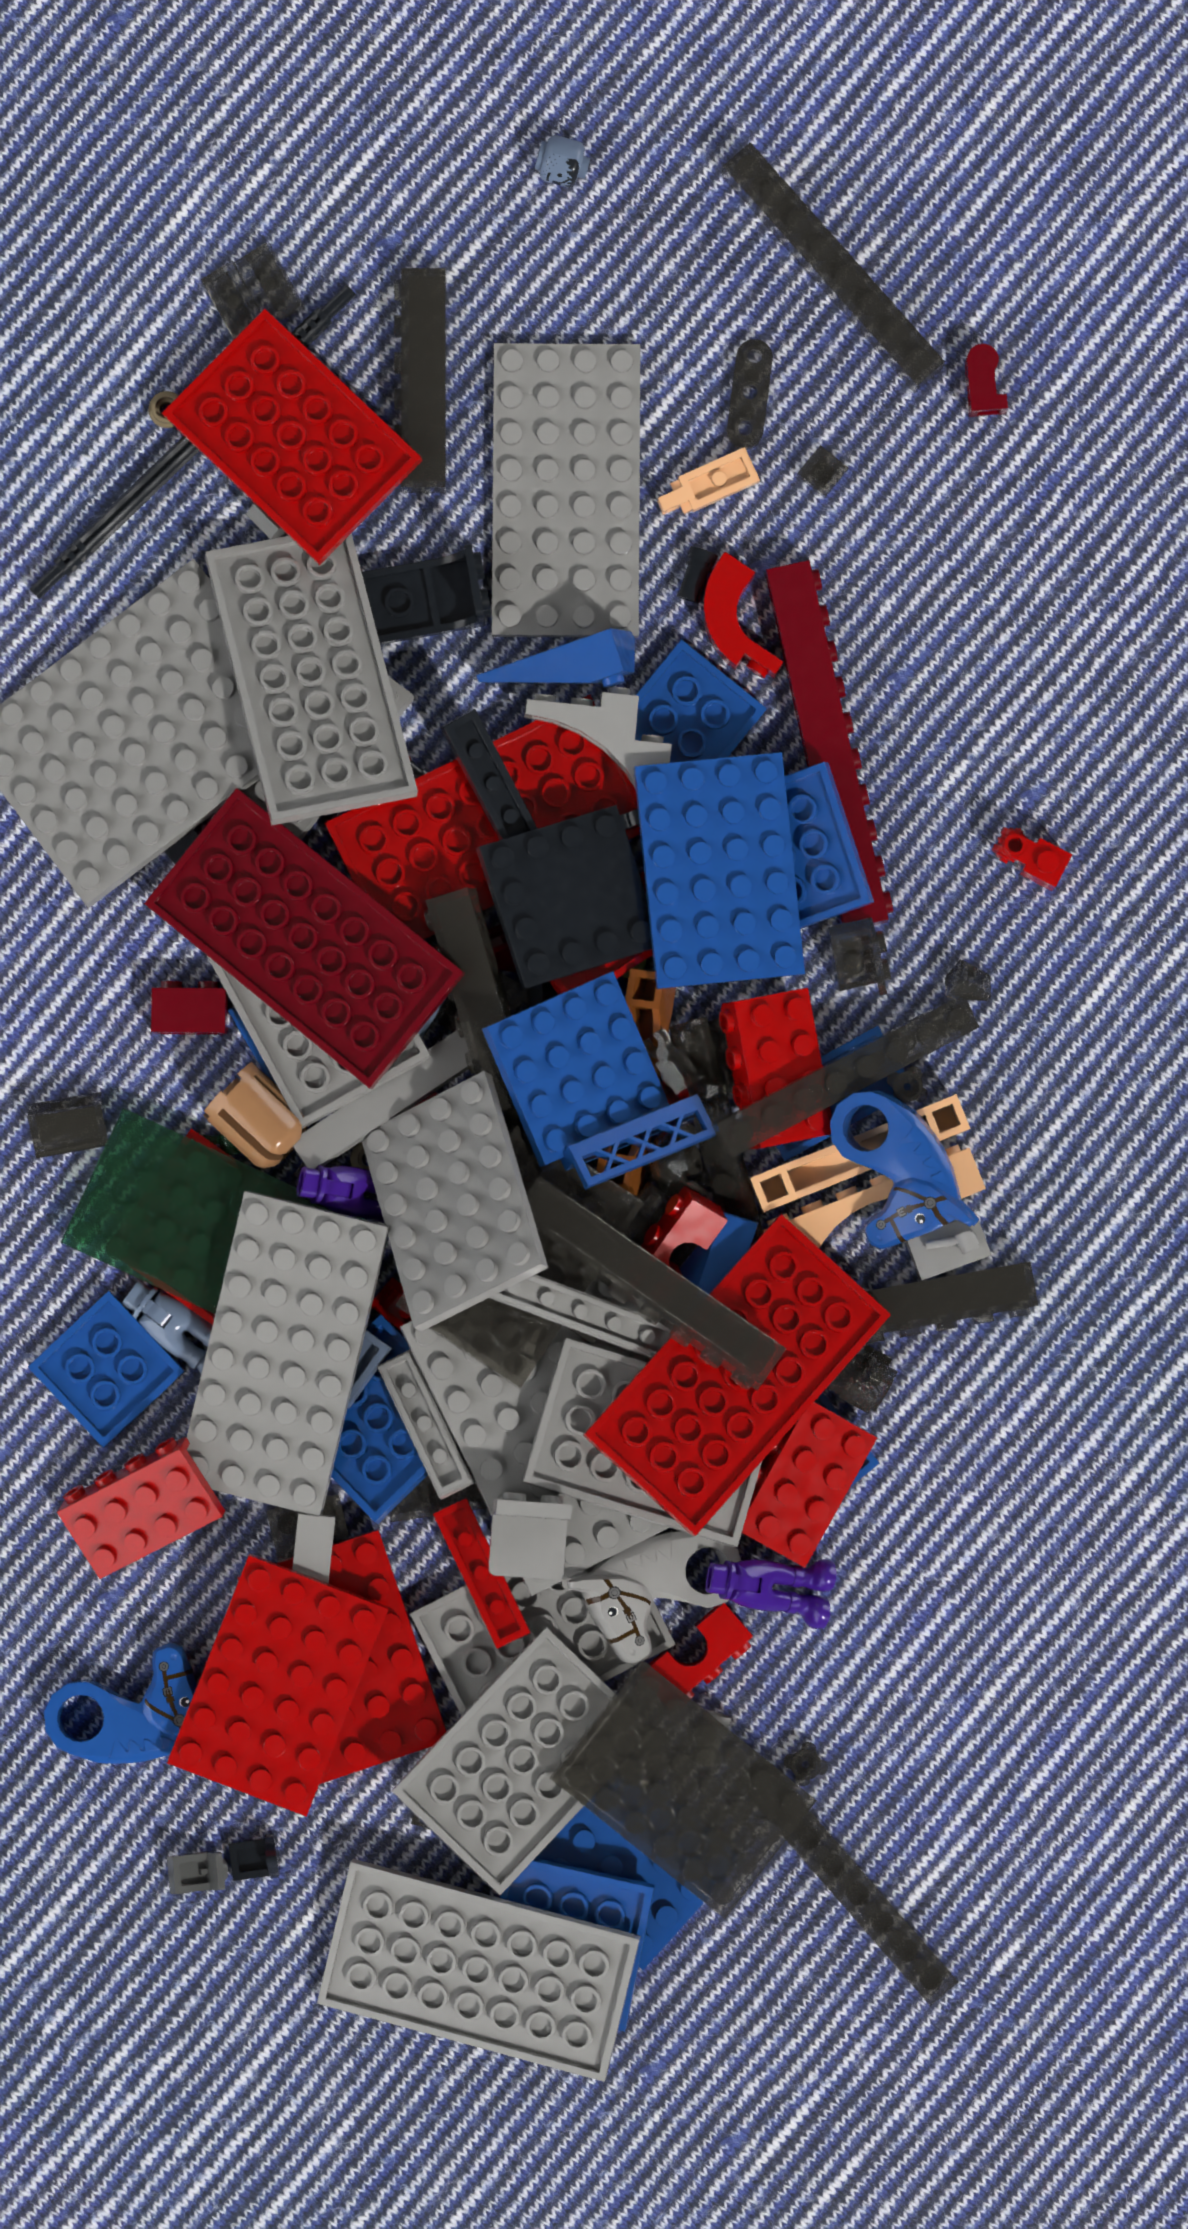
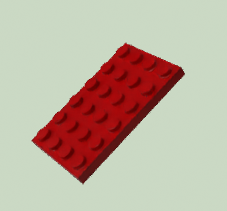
M266 309L162 412V415L253 503L264 511L319 566L423 461L422 457Z
M379 1528L333 1543L328 1584L388 1606L389 1609L320 1784L432 1747L447 1732ZM294 1557L277 1562L276 1564L292 1569Z
M249 1553L167 1764L307 1817L389 1607Z

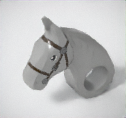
M672 1529L662 1531L603 1560L589 1574L572 1576L563 1580L562 1587L582 1593L589 1614L604 1634L615 1654L621 1661L636 1664L647 1658L652 1651L651 1639L647 1632V1620L654 1598L672 1599L707 1608L728 1601L720 1599L719 1594L708 1593L706 1590L696 1591L690 1586L686 1579L685 1569L692 1554L701 1548H710L716 1553L720 1564H724L726 1560L738 1562L741 1561L739 1551L735 1547L699 1536L693 1537L689 1533Z

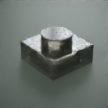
M820 445L797 473V476L822 497L826 498L848 472L849 468Z

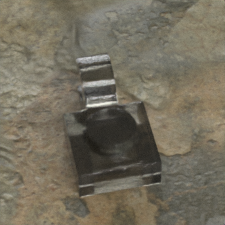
M663 1028L653 1034L658 1041V1047H655L649 1038L643 1041L649 1057L659 1060L655 1065L660 1071L662 1080L667 1086L672 1088L676 1095L702 1078L682 1048L676 1050L669 1034Z

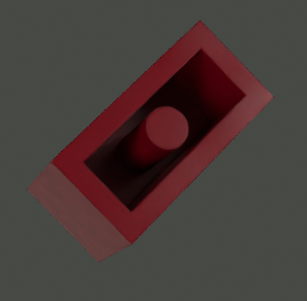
M161 981V988H152L151 1032L153 1034L228 1035V994L226 990L220 988V982L199 981L197 988H183L182 981Z

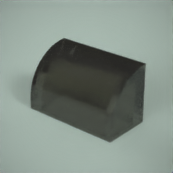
M102 1092L29 1104L28 1122L36 1158L109 1146L108 1126Z

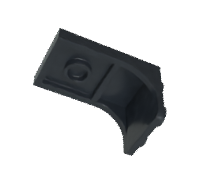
M471 544L464 545L463 550L448 556L362 572L380 645L486 626L484 616L491 615L487 588L479 589L478 580L485 579L480 551L473 553Z

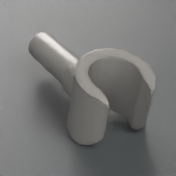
M970 1230L947 1238L926 1240L927 1250L958 1244L962 1254L981 1246L976 1233Z

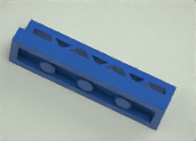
M698 1094L570 1145L564 1151V1157L560 1160L565 1171L572 1168L576 1169L586 1190L710 1139L717 1132ZM697 1117L703 1131L693 1135L681 1130L680 1126L682 1123ZM665 1131L671 1134L668 1146L663 1148L647 1142L650 1136ZM676 1137L682 1138V1140L675 1142ZM632 1144L639 1147L636 1159L628 1161L615 1155L617 1150ZM644 1150L651 1152L646 1155H643ZM597 1158L607 1160L604 1171L591 1177L585 1163ZM612 1163L619 1165L617 1167L610 1169Z

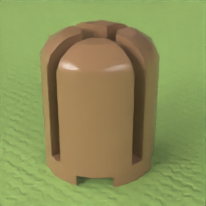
M251 1062L237 1073L240 1080L236 1078L223 1092L220 1091L205 1108L203 1116L255 1166L267 1169L278 1165L294 1150L293 1146L299 1141L301 1134L308 1130V1127L302 1129L299 1119L291 1112L278 1086Z

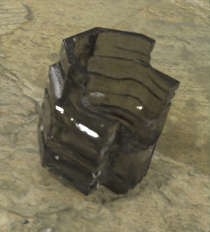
M866 1344L862 1352L853 1357L827 1389L836 1393L837 1397L869 1414L871 1410L873 1412L877 1410L898 1371L889 1367L893 1358L878 1350H874L873 1347Z

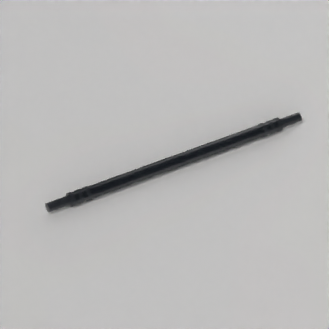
M345 285L321 309L317 307L291 334L307 348L332 324L331 319L356 294L348 285ZM183 436L54 560L55 565L30 588L31 592L40 600L65 575L69 577L188 463L199 450Z

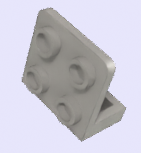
M506 1492L503 1494V1500H493L489 1572L494 1576L548 1580L561 1579L564 1575L567 1522L572 1517V1505L563 1504L564 1497L541 1495V1502L526 1501V1494Z

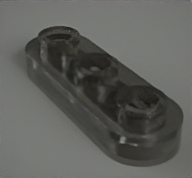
M758 339L745 341L738 348L736 354L727 438L737 449L745 447L746 450L755 448L761 442L764 432L773 354L770 347ZM750 352H758L761 355V360L758 363L750 362L747 357ZM746 388L755 389L757 392L756 397L753 399L745 398L743 391ZM741 424H749L752 427V432L749 435H742L738 428Z

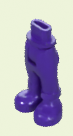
M320 1165L316 1169L307 1167L301 1169L297 1185V1196L310 1198L311 1204H320L335 1213L384 1223L378 1200L366 1198L363 1195L364 1192L376 1194L370 1170L351 1166L326 1168Z
M752 1559L738 1562L726 1560L724 1564L710 1563L705 1590L708 1593L719 1594L720 1599H729L740 1606L768 1612L783 1611L789 1614L797 1612L811 1628L823 1629L830 1618L831 1608L827 1598L821 1595L798 1594L793 1591L772 1589L773 1584L788 1585L794 1588L805 1587L814 1591L829 1592L835 1585L837 1572L834 1562L826 1559L818 1560L805 1569L802 1566H789L768 1560Z

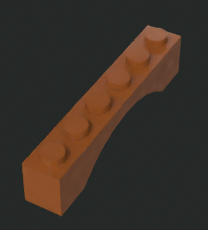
M630 968L625 1000L661 1083L676 987L656 989L655 972ZM652 1136L648 1138L647 1142L651 1143ZM631 1144L617 1150L615 1155L631 1161L636 1159L639 1147ZM644 1150L643 1155L648 1154L649 1151ZM598 1158L596 1175L604 1171L607 1160ZM612 1163L610 1169L617 1167L619 1165ZM647 1164L595 1185L594 1188L606 1192L642 1197Z

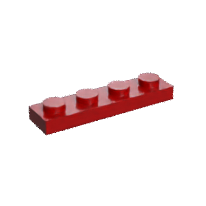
M468 1499L460 1500L434 1513L433 1516L496 1648L499 1649L530 1634L531 1631L505 1577L494 1576L489 1572L490 1545Z

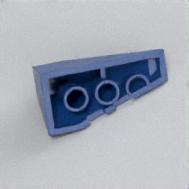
M610 628L478 674L477 679L478 682L489 684H603L604 688L613 687L625 682V675L635 672V637L631 631Z
M723 1211L728 1219L725 1226L707 1250L697 1245L693 1253L680 1267L685 1281L665 1309L656 1304L653 1305L650 1318L679 1328L748 1251L758 1223Z

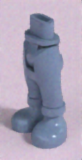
M139 1280L125 1297L122 1304L134 1313L132 1316L139 1321L141 1326L162 1348L186 1362L193 1370L198 1369L201 1374L206 1351L185 1336V1332L193 1335L208 1348L213 1325L171 1295L160 1292L157 1287L150 1289Z

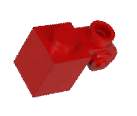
M1003 827L1000 832L1001 836L997 838V844H994L991 849L995 856L1005 864L1008 861L1019 863L1023 866L1019 875L1053 891L1073 854L1042 838L1034 842L1028 839L1023 834L1024 831L1017 827L1015 829Z

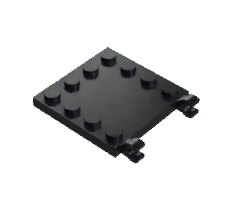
M617 805L479 846L476 849L522 990L652 950L647 895L625 830L639 827L638 809L620 815Z

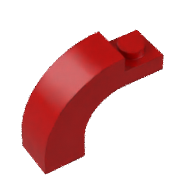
M724 552L712 570L705 589L703 616L710 642L719 656L734 670L737 669L744 658L748 661L746 667L759 677L765 678L768 674L775 678L783 666V661L748 638L741 629L737 618L738 602L754 579L755 571L727 552Z

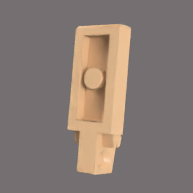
M744 447L679 476L678 480L670 483L673 491L657 498V503L663 515L680 507L684 514L691 511L695 512L759 483L760 479Z

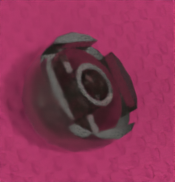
M685 1123L680 1126L681 1130L693 1135L698 1133L692 1124ZM663 1131L655 1138L652 1144L661 1148L668 1146L671 1134ZM676 1137L675 1142L682 1140V1138ZM696 1144L645 1165L649 1181L655 1182L657 1187L670 1197L678 1194L684 1187L703 1196L708 1193L704 1188L711 1186V1171L706 1149L704 1147L698 1150Z

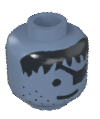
M553 135L547 142H541L534 169L539 170L541 180L571 188L576 184L578 178L585 179L590 158L584 156L585 148L580 141Z

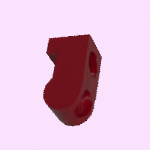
M981 343L972 347L965 360L969 417L1006 414L1008 410L1007 394H997L995 371L998 366L999 356L994 347L988 344Z

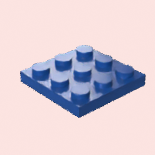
M681 639L636 694V696H639L635 740L641 741L642 735L664 737L663 743L672 744L670 763L727 758L764 715L767 708Z
M111 1291L105 1293L28 1366L34 1375L103 1448L112 1442L186 1372L141 1326L139 1321L132 1316Z

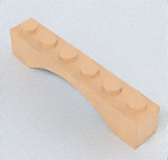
M957 1094L916 1110L937 1135L940 1142L971 1129ZM888 1123L854 1136L855 1141L860 1146L869 1150L879 1148L885 1142L888 1135ZM832 1145L749 1178V1182L763 1214L872 1169L842 1157L835 1145Z
M959 1144L945 1149L954 1168L961 1199L985 1190L986 1187L970 1148L961 1151ZM880 1175L869 1180L872 1186L858 1192L856 1186L836 1193L838 1201L824 1206L822 1200H818L801 1207L803 1215L793 1219H789L787 1213L783 1214V1216L820 1248L833 1229L849 1215L869 1204L888 1199L894 1183L893 1180L885 1175ZM776 1218L766 1221L768 1227L773 1223V1221Z

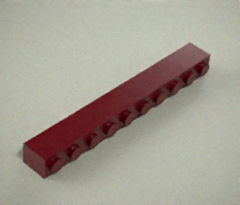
M810 560L766 569L765 577L807 768L822 762L829 763L874 903L841 914L843 931L846 932L887 923L889 920L888 913H893V905L889 891L883 892L880 877H885V869L882 856L874 855L872 842L878 840L874 820H867L864 806L870 805L866 784H859L856 770L862 769L858 748H851L848 734L854 733L850 712L843 713L840 698L846 697L842 676L835 677L832 663L838 662L835 642L834 640L827 641L824 628L830 626L826 604L819 605L816 592L822 590L818 568L811 569Z

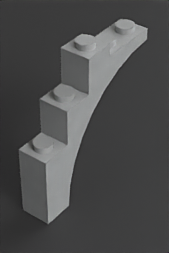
M609 687V693H601L599 706H593V700L585 698H571V704L556 702V696L547 694H534V700L527 699L525 702L524 718L553 723L581 735L603 750L624 771L634 788L633 767L670 763L672 744L663 743L664 737L642 735L641 741L635 740L639 696L631 695V689Z

